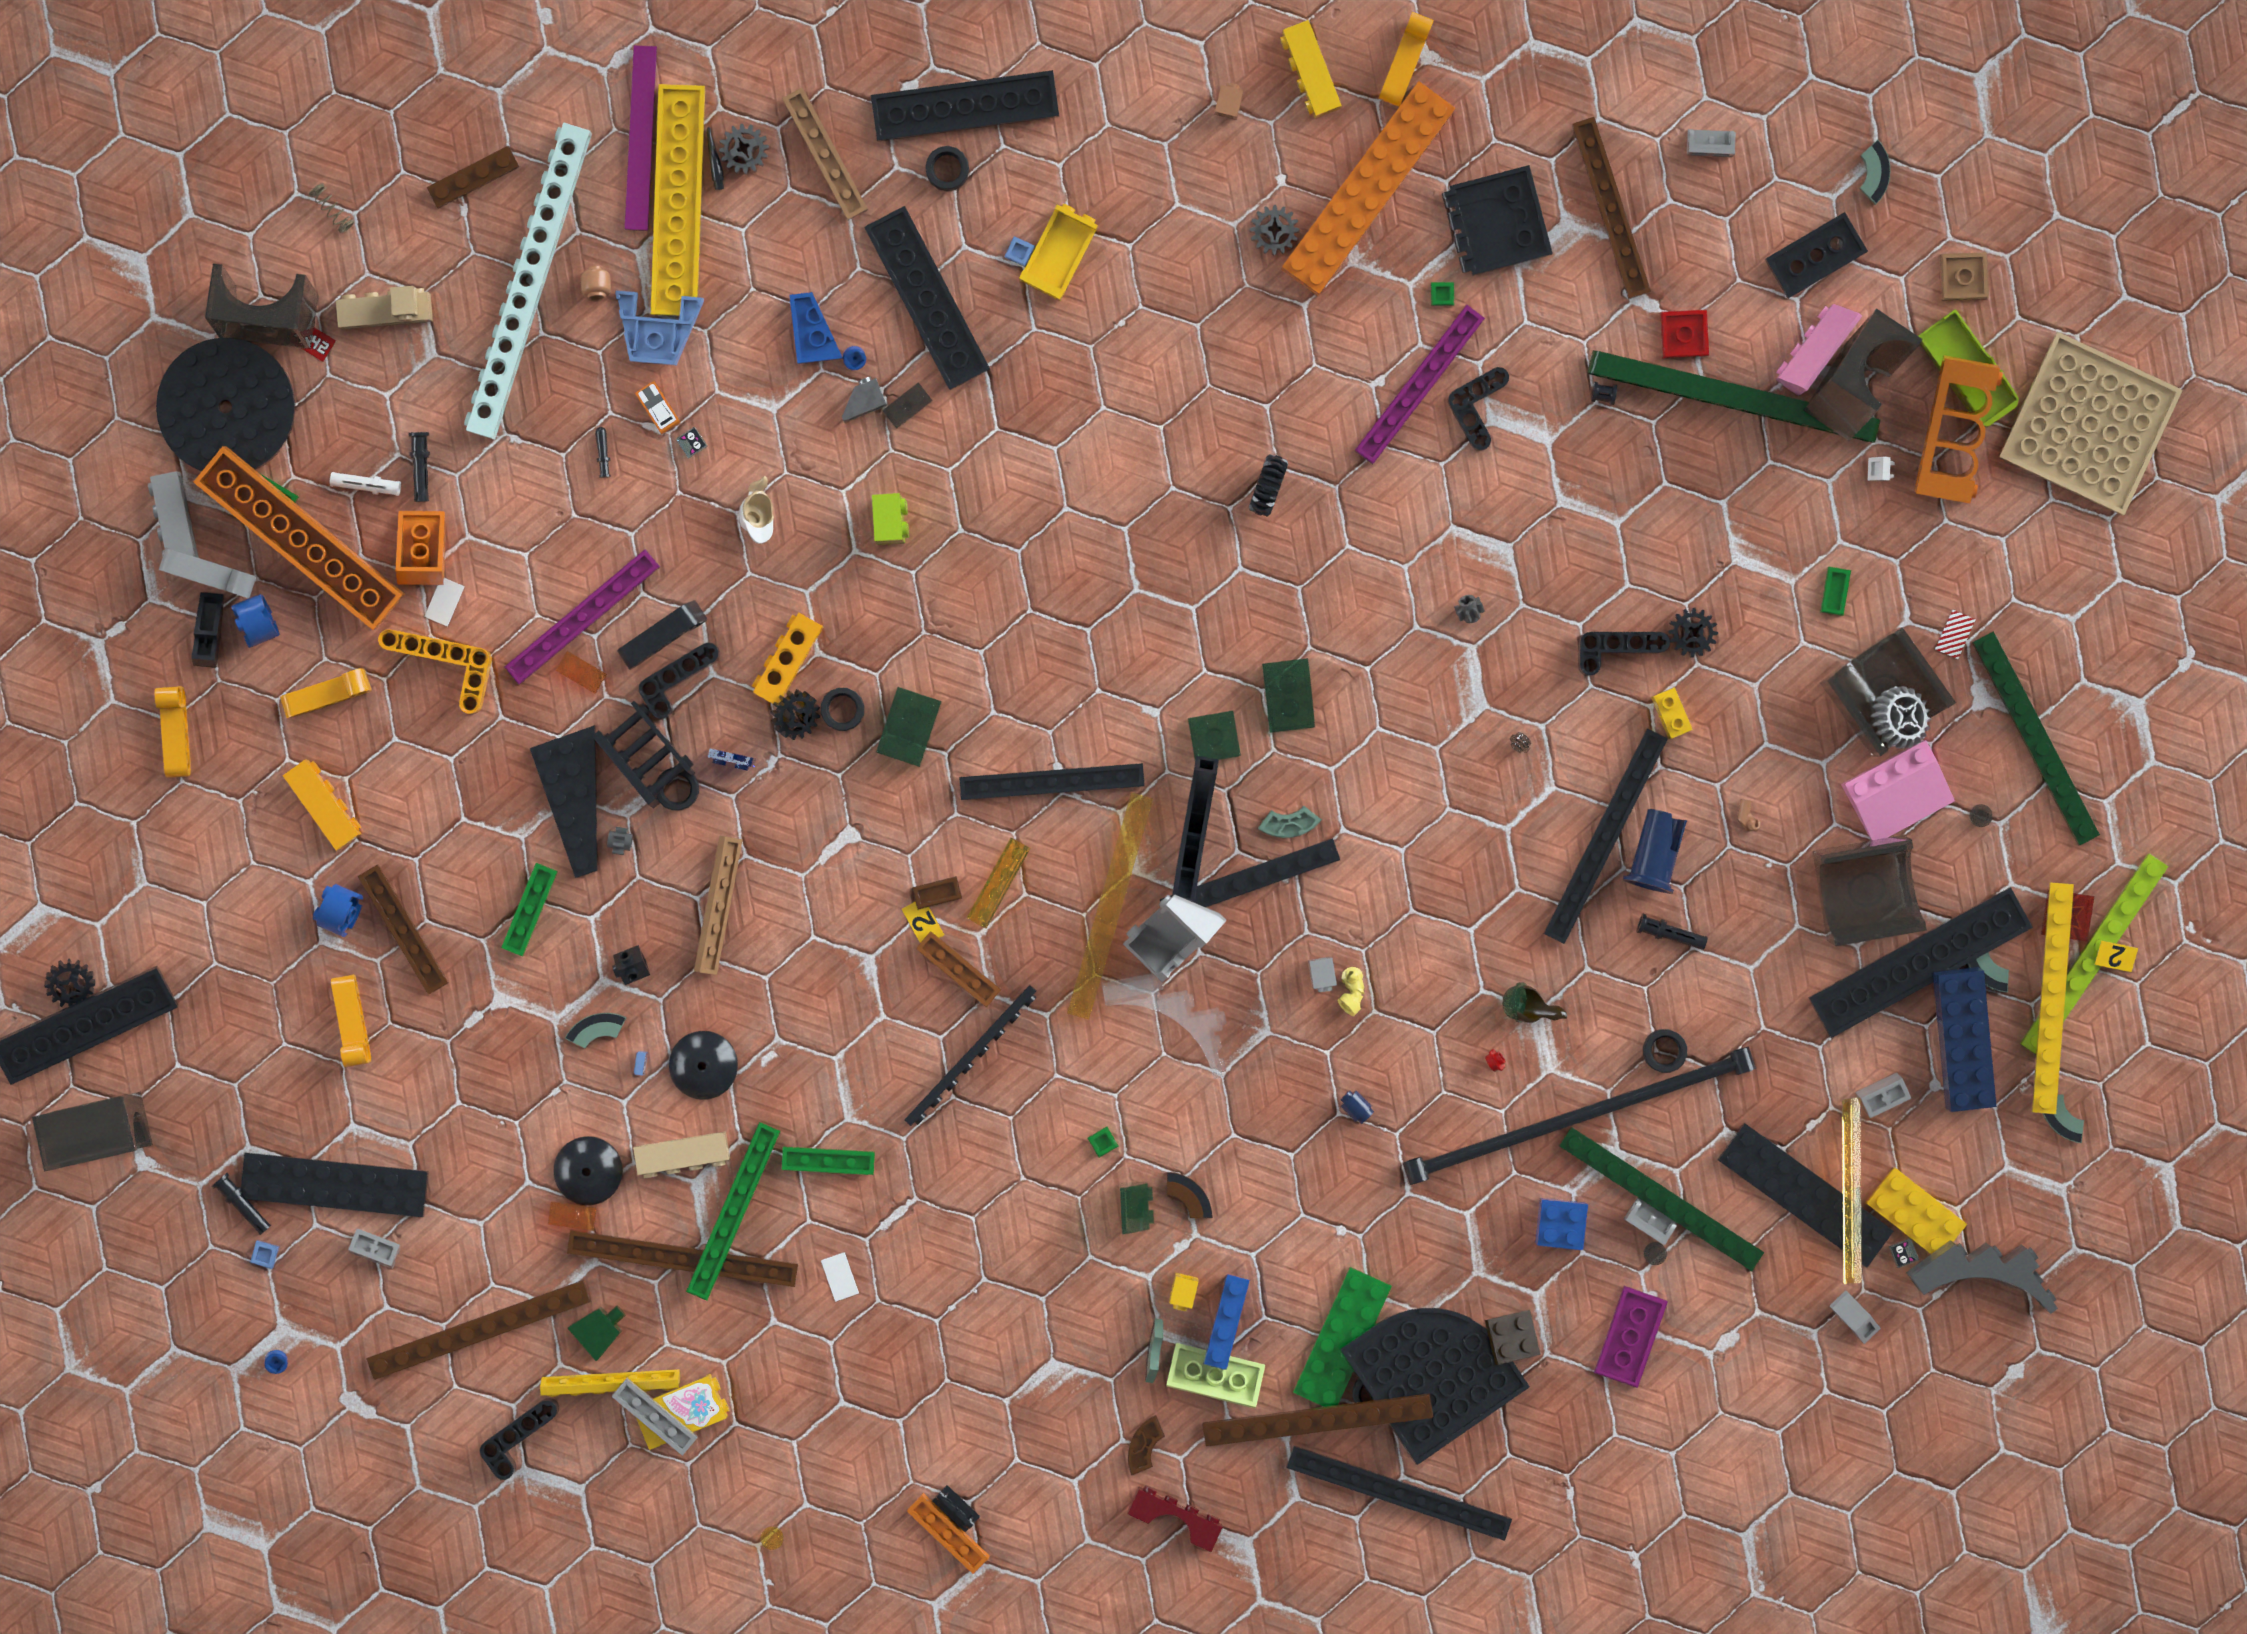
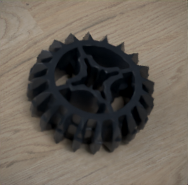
M1271 454L1266 457L1249 505L1250 511L1266 517L1271 514L1288 467L1287 460Z

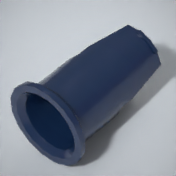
M1648 809L1631 872L1627 876H1623V881L1652 891L1673 894L1674 889L1671 888L1670 881L1687 820L1674 819L1671 813Z

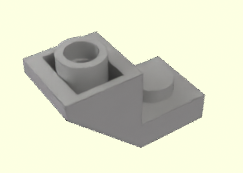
M1846 1290L1830 1305V1308L1837 1317L1853 1331L1863 1344L1881 1329L1872 1316Z

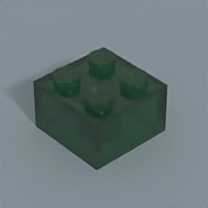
M1233 711L1188 718L1194 761L1196 756L1219 760L1241 756Z

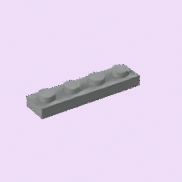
M628 1378L612 1395L617 1402L682 1456L698 1438V1436Z

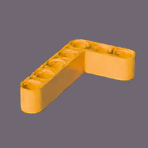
M386 629L380 633L378 642L386 650L466 666L459 706L467 714H476L481 710L492 662V656L488 650ZM392 633L396 641L392 646H387L385 644V637ZM412 638L418 641V647L414 651H410L407 647L408 641ZM433 643H438L441 647L440 653L436 656L430 653V646ZM457 647L463 650V657L460 660H455L452 656L453 650ZM479 652H483L486 656V661L482 665H477L475 662V655ZM473 675H479L481 678V684L476 688L470 684V679ZM470 697H473L477 702L473 710H468L465 706L466 700Z

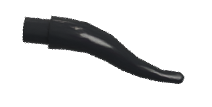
M707 127L712 181H714L715 190L724 189L722 164L713 142L711 129Z

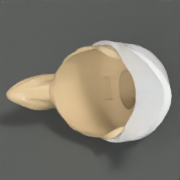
M766 476L750 484L748 497L744 499L739 510L741 527L748 531L752 540L758 544L767 542L773 533V506L770 498L763 491L767 488L768 479Z

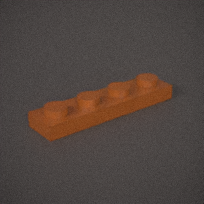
M932 931L928 933L916 948L985 1007L1001 991L997 985Z

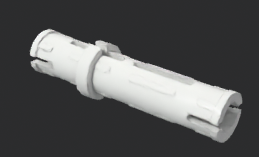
M332 472L330 476V486L370 491L375 495L385 493L399 496L401 490V481L383 480L378 476L369 478Z

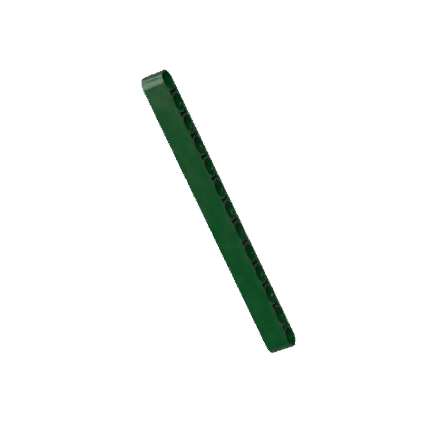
M1592 351L1587 371L1588 374L1871 443L1876 442L1881 421L1874 417L1601 351Z

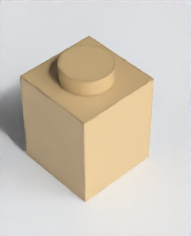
M414 286L390 287L392 316L398 317L399 321L412 320V316H418L416 288Z

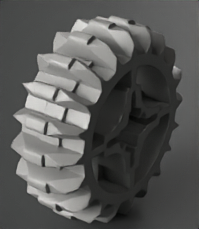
M1904 686L1893 687L1881 693L1882 696L1876 699L1878 704L1872 707L1876 711V713L1871 715L1876 721L1872 726L1878 728L1875 734L1882 735L1881 741H1888V746H1895L1898 749L1911 748L1919 744L1921 739L1927 736L1925 731L1930 729L1927 722L1932 720L1927 717L1930 709H1925L1924 706L1927 701L1920 700L1922 694H1915L1914 689H1907ZM1896 700H1899V701L1903 702L1904 705H1903V706L1897 705V704L1894 703V702H1895ZM1899 729L1906 730L1908 733L1906 735H1903L1898 731Z

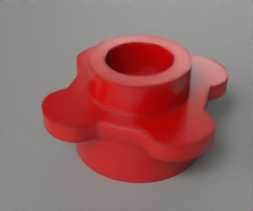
M1492 1049L1485 1056L1487 1064L1494 1072L1502 1071L1505 1068L1504 1064L1506 1061L1501 1052H1496L1495 1049Z

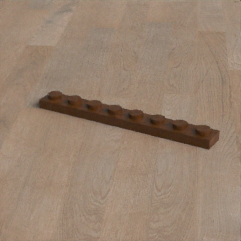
M1595 117L1573 123L1572 128L1628 300L1650 293L1651 289Z

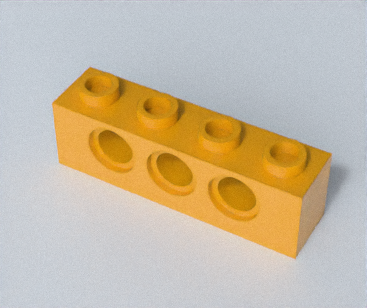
M799 612L797 616L792 615L786 625L789 628L785 636L781 634L775 644V647L778 648L774 656L769 655L763 665L766 668L762 676L758 674L752 684V687L755 688L753 693L772 704L774 702L780 703L779 696L782 695L784 697L824 628ZM795 632H801L804 635V641L800 645H795L792 642L791 638ZM784 652H790L793 657L792 662L788 665H783L780 661V656ZM772 672H778L781 675V681L777 685H772L769 682V675Z

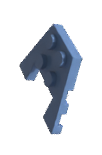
M616 290L615 294L619 302L620 318L623 321L625 330L624 336L629 360L631 362L676 366L704 303V298L682 296L679 320L637 317L638 293Z

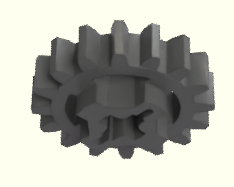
M740 124L739 130L732 126L733 132L730 134L725 131L724 134L727 139L720 140L724 148H720L719 152L725 154L721 160L723 162L729 161L727 168L731 169L734 166L735 173L737 174L740 172V169H743L745 175H748V169L750 168L757 172L756 165L758 164L763 167L762 158L768 159L769 157L764 153L765 150L769 149V145H763L767 140L766 136L759 137L761 130L758 129L754 132L753 125L751 124L748 129H745L744 124ZM741 134L751 135L754 139H745ZM735 139L734 148L729 151L730 143ZM740 140L746 147L750 146L747 149L749 158L743 152H738L741 150ZM759 147V154L757 158L754 160V151ZM734 159H743L747 164L737 163Z
M1276 205L1270 211L1265 206V213L1262 214L1258 211L1256 215L1259 219L1251 220V223L1255 225V227L1249 229V232L1255 233L1251 237V241L1257 240L1256 248L1258 249L1263 246L1264 254L1268 250H1272L1273 256L1276 255L1277 250L1285 254V247L1292 249L1293 246L1290 242H1297L1298 240L1294 236V233H1299L1300 231L1299 228H1294L1298 220H1291L1293 212L1291 211L1286 214V207L1284 206L1280 211L1277 210ZM1270 216V221L1266 225H1260L1266 217ZM1279 216L1284 218L1289 226L1283 225L1279 220ZM1274 220L1277 229H1281V231L1277 232L1275 240L1272 232L1268 231V229L1272 228ZM1260 235H1265L1270 240V244L1264 242ZM1289 235L1284 243L1279 244V239L1282 236Z

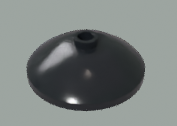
M696 1031L684 1036L674 1046L669 1059V1072L675 1086L685 1095L699 1100L713 1099L722 1095L731 1087L738 1071V1059L733 1046L723 1036L711 1031ZM699 1062L706 1063L705 1070L698 1068Z
M584 1136L570 1141L560 1150L555 1159L553 1172L558 1189L567 1199L580 1205H595L606 1201L616 1192L622 1180L623 1166L618 1152L610 1143L598 1137ZM584 1168L590 1169L591 1173L589 1176L583 1175L582 1171Z

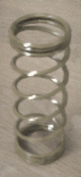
M321 183L313 188L309 195L312 198L316 197L315 203L323 202L321 210L329 209L327 217L335 216L333 225L342 223L338 231L343 233L353 226L354 221L353 219L347 221L350 218L348 216L344 220L334 223L335 219L344 209L328 216L329 212L338 202L328 208H322L332 194L317 202L316 200L319 195L326 189L325 185Z

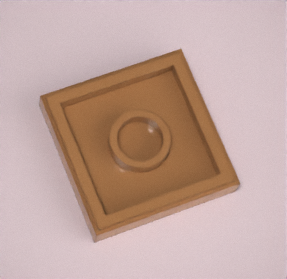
M1987 252L1940 254L1942 301L1989 298Z

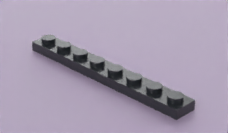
M1143 763L959 777L961 800L1145 786Z
M1332 838L1198 885L1195 903L1208 907L1339 861L1340 857L1335 842Z
M1029 985L904 1121L910 1126L914 1122L919 1125L927 1116L924 1113L927 1108L931 1106L934 1109L943 1099L940 1094L945 1089L950 1091L958 1083L955 1078L961 1072L965 1075L974 1066L971 1061L977 1055L981 1058L989 1050L987 1044L992 1039L997 1041L1005 1032L1003 1027L1009 1021L1013 1024L1021 1015L1018 1012L1023 1005L1028 1008L1037 998L1034 995L1037 991L1034 987Z

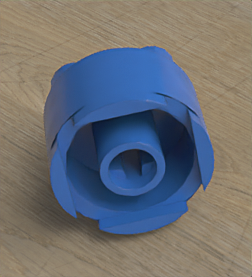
M263 595L253 596L231 606L237 618L235 619L236 625L240 632L244 631V639L249 648L280 635L277 623L271 615L272 611Z
M338 884L332 887L327 886L322 894V899L324 900L321 906L315 910L313 920L317 921L318 927L345 937L348 935V933H345L346 929H352L358 919L362 908L358 901L359 899L363 900V896Z

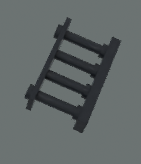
M633 701L631 705L636 709L633 715L610 734L604 735L601 731H597L592 737L645 802L654 809L660 804L656 798L659 795L658 792L684 770L693 776L695 772L691 767L694 764L686 754L683 757L652 721L649 717L652 713L644 703L639 705ZM643 718L650 726V729L626 750L618 752L614 747L616 740ZM657 735L665 746L639 768L635 767L632 769L628 764L630 757ZM672 753L679 763L653 785L649 784L646 786L642 781L645 778L644 775L668 754Z

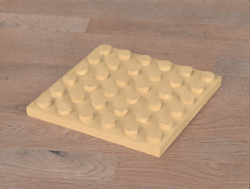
M2056 332L1998 458L2123 516L2128 509L2183 390L2062 333Z

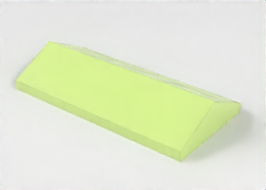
M1176 1343L1169 1369L1167 1387L1256 1408L1265 1369L1264 1364L1230 1356L1227 1370L1203 1364L1206 1350Z

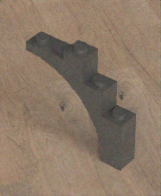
M1950 1240L1906 1272L1923 1295L1955 1280L1974 1277L1993 1278L2009 1282L2026 1290L2050 1314L2058 1309L2054 1304L2056 1301L2055 1296L2049 1289L2045 1291L2041 1285L2044 1282L2043 1279L2034 1271L2040 1267L2035 1261L2038 1259V1256L2031 1247L2027 1249L2022 1244L2003 1257L1995 1245L1992 1247L1986 1242L1967 1255L1966 1250L1960 1243L1956 1245Z

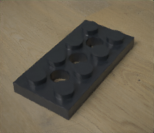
M1844 212L1767 257L1765 261L1789 299L1864 255L1868 250ZM1836 237L1842 241V248L1840 250L1831 248L1830 241L1832 238ZM1813 249H1818L1822 252L1823 257L1821 261L1815 262L1811 259L1810 253ZM1793 261L1801 262L1803 265L1801 273L1792 272L1790 265Z

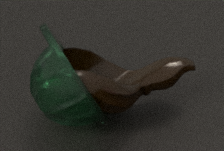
M1518 982L1516 986L1509 988L1504 994L1502 1002L1504 1012L1516 1022L1534 1023L1541 1018H1548L1553 1021L1567 1019V1013L1562 1007L1547 1005L1540 993L1535 988L1527 986L1524 982Z

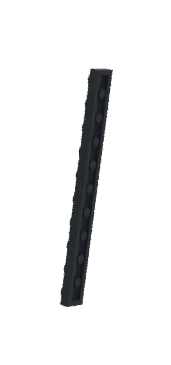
M1648 728L1646 729L1543 934L1565 944L1668 740L1666 737Z
M1295 1445L1286 1467L1503 1541L1506 1540L1512 1522L1510 1517Z

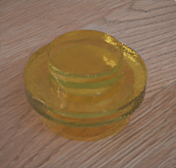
M771 1526L763 1530L761 1543L765 1548L775 1550L783 1543L784 1536L779 1528Z

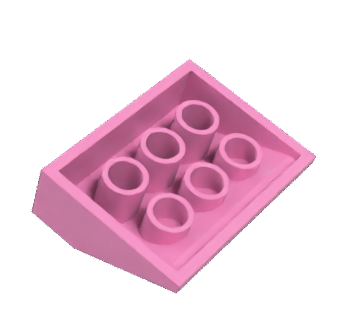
M1835 304L1829 308L1825 306L1818 315L1820 319L1816 326L1811 325L1805 332L1806 340L1803 344L1800 345L1798 343L1791 351L1792 359L1788 364L1784 361L1776 373L1779 376L1776 380L1797 396L1807 391L1861 319L1862 315Z
M1922 740L1919 744L1899 752L1841 784L1873 845L1955 801L1926 740Z

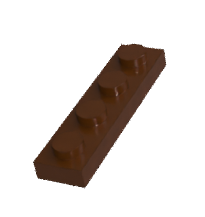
M506 146L428 186L427 189L436 207L439 209L520 166L510 147Z

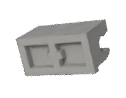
M1688 129L1687 155L1733 157L1735 155L1736 133L1734 131Z
M1897 1072L1855 1092L1869 1118L1912 1099L1903 1078Z
M1638 1197L1624 1217L1626 1221L1663 1245L1667 1243V1240L1676 1228L1675 1221Z
M356 1229L348 1250L354 1255L393 1269L396 1256L400 1252V1245Z

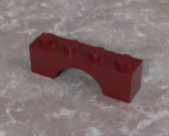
M1145 1485L1144 1488L1138 1487L1127 1511L1128 1515L1147 1524L1161 1515L1177 1516L1189 1528L1190 1543L1212 1552L1223 1528V1525L1219 1523V1518L1211 1514H1207V1517L1198 1513L1199 1509L1188 1504L1186 1507L1177 1504V1499L1166 1495L1165 1498L1156 1494L1157 1490Z

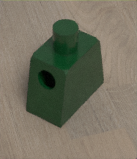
M615 1306L608 1313L602 1307H599L571 1324L568 1330L593 1359L597 1361L622 1332L617 1323L626 1315L619 1306Z

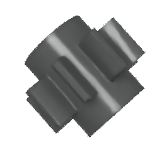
M1473 595L1461 597L1458 601L1459 605L1454 606L1459 620H1464L1466 623L1477 622L1481 617L1480 613L1485 612L1480 598H1475Z
M616 827V831L609 832L607 848L613 849L612 854L624 855L625 850L631 851L633 834L627 833L628 828Z

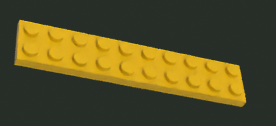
M659 84L651 315L680 316L682 296L698 297L705 86Z

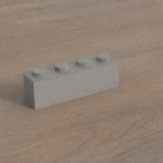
M175 471L151 476V483H148L150 496H154L156 505H153V513L155 519H159L160 528H157L160 542L163 541L164 548L199 558L181 472Z

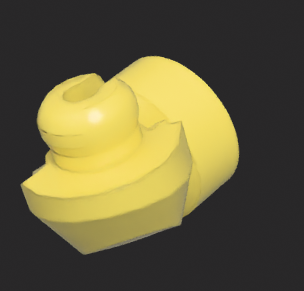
M1356 967L1347 968L1342 973V982L1350 990L1351 994L1344 993L1338 999L1341 1008L1351 1016H1355L1361 1010L1360 1002L1363 998L1361 994H1364L1363 974Z

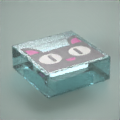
M696 427L676 438V441L688 458L708 447Z
M1911 1238L1888 1246L1897 1268L1919 1260Z

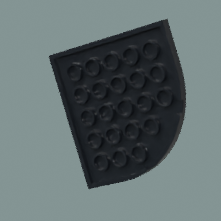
M1417 1308L1396 1313L1380 1321L1339 1349L1373 1401L1430 1394L1432 1418L1389 1423L1416 1465L1426 1460L1530 1387L1513 1361L1495 1365L1488 1332L1485 1327L1470 1317L1446 1309Z

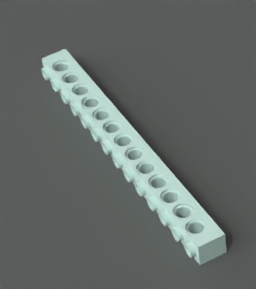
M563 122L562 128L558 127L555 140L557 144L555 150L551 149L549 153V169L544 171L542 175V192L537 193L535 197V214L529 217L527 223L529 233L527 237H523L520 245V250H523L521 258L516 259L513 267V272H516L514 280L509 281L506 289V294H509L507 302L502 303L499 311V316H502L500 324H496L493 330L492 338H495L493 346H489L486 352L485 359L488 362L486 368H482L479 374L478 381L481 384L479 390H475L472 396L471 403L474 404L472 412H468L465 418L464 425L467 426L466 430L468 432L493 440L496 439L592 136L589 130ZM566 144H573L575 147L574 152L570 155L563 153V147ZM562 165L568 168L567 174L563 177H558L556 169ZM555 187L560 188V196L556 199H551L549 197L550 190ZM547 209H551L554 212L553 218L549 221L542 219V214ZM540 231H544L547 234L546 240L542 243L535 241V236ZM533 253H537L540 256L539 262L535 265H531L528 262L529 256ZM525 275H531L533 278L532 284L528 287H524L521 284V280ZM518 297H524L526 300L525 306L521 309H517L514 306V302ZM511 319L519 321V326L514 331L508 330L507 327ZM504 341L512 343V348L507 353H503L500 349ZM504 363V372L500 375L495 374L493 370L495 364ZM492 384L497 385V394L493 397L488 396L486 392L488 386ZM488 406L491 409V414L488 418L483 419L480 417V410Z

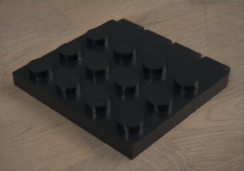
M1530 165L1449 186L1450 191L1441 193L1445 209L1453 207L1455 211L1447 213L1451 231L1459 229L1461 233L1453 235L1457 253L1466 252L1467 254L1459 257L1462 273L1471 272L1472 276L1553 254Z

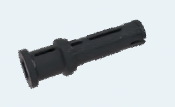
M411 432L408 435L411 437V452H409V456L413 458L414 502H428L427 458H429L430 452L428 451L427 437L429 432Z
M1642 913L1636 931L1640 934L1644 932L1653 935L1655 939L1667 938L1701 950L1705 949L1708 940L1707 936L1667 925L1665 920L1661 919L1658 921L1647 917V914Z
M228 1173L224 1174L212 1185L213 1189L217 1188L225 1197L226 1203L233 1204L259 1235L271 1226L243 1196L242 1188L237 1187L230 1180Z

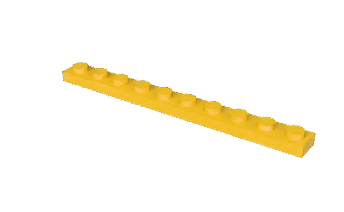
M2049 883L2032 1112L2056 1114L2074 884Z

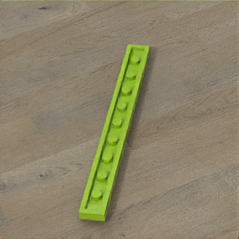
M2151 854L2146 855L2067 972L2063 1022L2101 967L2094 965L2101 940L2117 944L2169 867ZM2039 1016L2020 1042V1045L2035 1055L2037 1051Z

